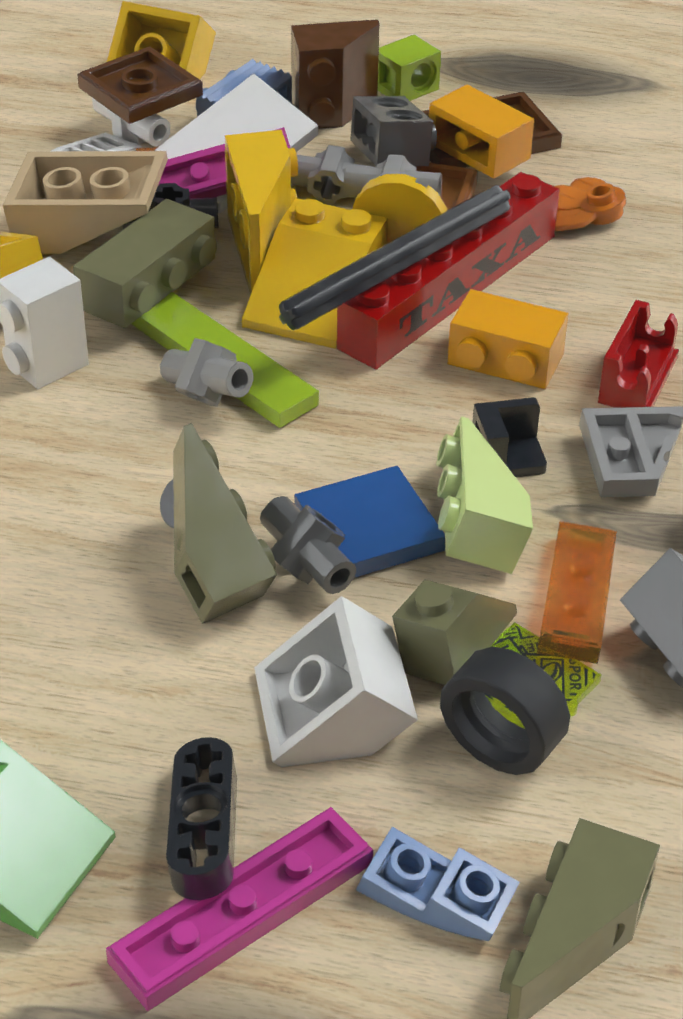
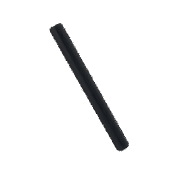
M493 185L283 300L279 305L280 321L282 324H287L291 330L302 328L506 213L510 209L508 201L511 198L508 190L503 191L499 185Z

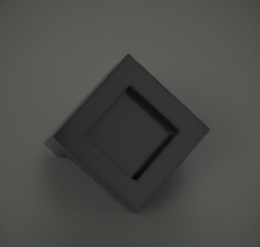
M531 397L474 404L472 423L515 477L546 473L547 461L537 439L540 405L537 398Z

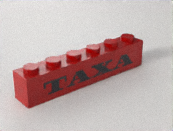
M519 172L502 184L500 188L503 191L508 190L511 196L508 200L510 209L506 213L337 307V350L377 370L459 309L470 289L483 291L554 238L560 189L541 181L537 176Z

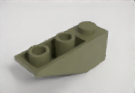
M192 423L185 425L173 451L174 573L203 624L264 596L277 573L275 571V559L270 547L264 540L256 538L247 522V511L241 496L236 490H229L219 472L218 458L212 445L207 440L200 439Z
M581 818L578 820L569 844L557 841L546 873V881L553 883L547 897L538 893L535 894L523 929V934L530 936L525 952L516 949L511 951L502 975L499 990L510 995L507 1019L531 1018L633 939L652 886L660 848L659 844Z

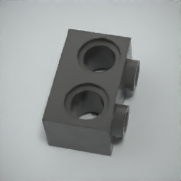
M353 96L350 141L375 166L384 162L388 155H403L413 166H429L430 151L435 149L437 143V131L432 119L405 96Z

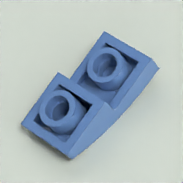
M391 827L363 874L356 890L376 902L422 923L462 936L489 941L520 882L460 847L451 861L396 828Z

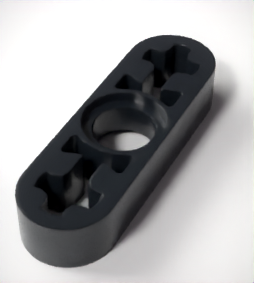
M205 737L192 740L184 744L174 756L166 860L173 889L180 896L191 900H204L219 895L228 888L234 875L237 774L230 745L218 738ZM209 768L210 782H199L198 777L201 776L202 770ZM214 809L219 811L216 817L208 821L191 822L186 820L190 814L199 810ZM207 849L208 857L205 858L204 865L196 867V850Z

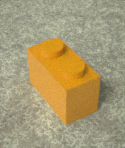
M468 84L430 103L429 118L433 120L437 131L436 148L493 179L531 159L534 118Z
M470 289L450 322L447 364L546 390L564 355L569 313Z

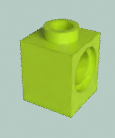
M411 35L379 47L378 91L385 96H405L411 101L439 90L441 51L416 35Z

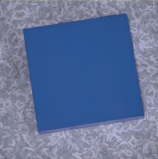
M397 465L294 494V504L300 510L305 505L310 506L334 523L345 534V539L338 549L356 566L355 577L445 551L444 532L438 529L437 522Z

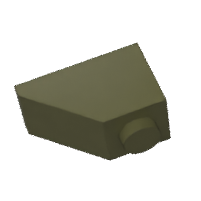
M424 579L392 616L405 673L446 685L475 651L491 647L517 615L516 604Z

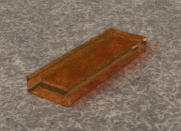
M559 522L537 653L598 664L617 531L569 522Z

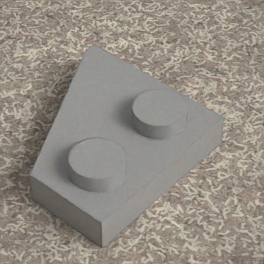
M683 406L582 408L579 427L600 497L656 496L682 428Z

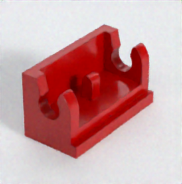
M635 300L604 356L598 397L599 404L614 408L654 407L679 354V349L674 348L678 330V321L674 314H669L664 324L665 330L656 331L648 324L651 316L650 304Z

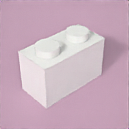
M49 256L0 279V323L3 326L5 339L2 354L7 367L13 374L21 375L38 390L89 365L81 281L79 278Z

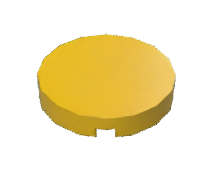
M384 174L369 180L356 196L352 208L365 210L369 214L387 217V243L447 211V207L437 191L429 185L425 188L422 184L416 183L417 178L406 174Z

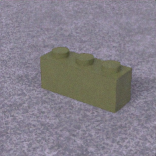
M165 199L148 211L147 214L137 219L73 265L74 275L81 281L84 312L122 328L128 327L215 259L217 242L215 240L214 216Z

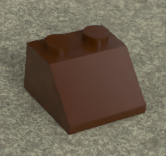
M378 19L291 25L292 105L318 125V129L343 127L352 120L353 96H378L380 28Z

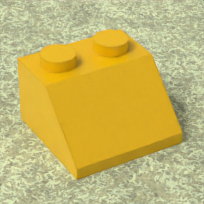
M122 1L106 62L150 46L198 79H201L206 73L216 32L199 15Z

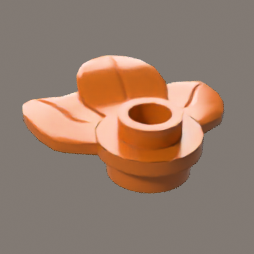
M592 177L577 178L570 186H554L560 189L555 231L583 228L590 223L594 225L610 224L620 219L624 213L623 207L626 205L625 192L621 188L614 187L612 184H608L601 179Z

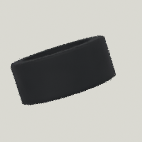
M488 647L475 651L441 690L440 709L448 729L458 743L473 757L497 771L514 775L534 772L568 733L570 712L564 694L552 677L531 659L513 650ZM484 693L500 700L512 710L525 729L508 721L495 710Z

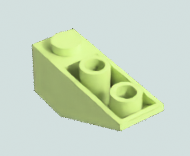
M461 416L454 435L446 434L443 437L436 465L443 468L437 489V496L444 499L439 516L438 529L445 531L446 556L512 574L533 530L530 495L472 421Z

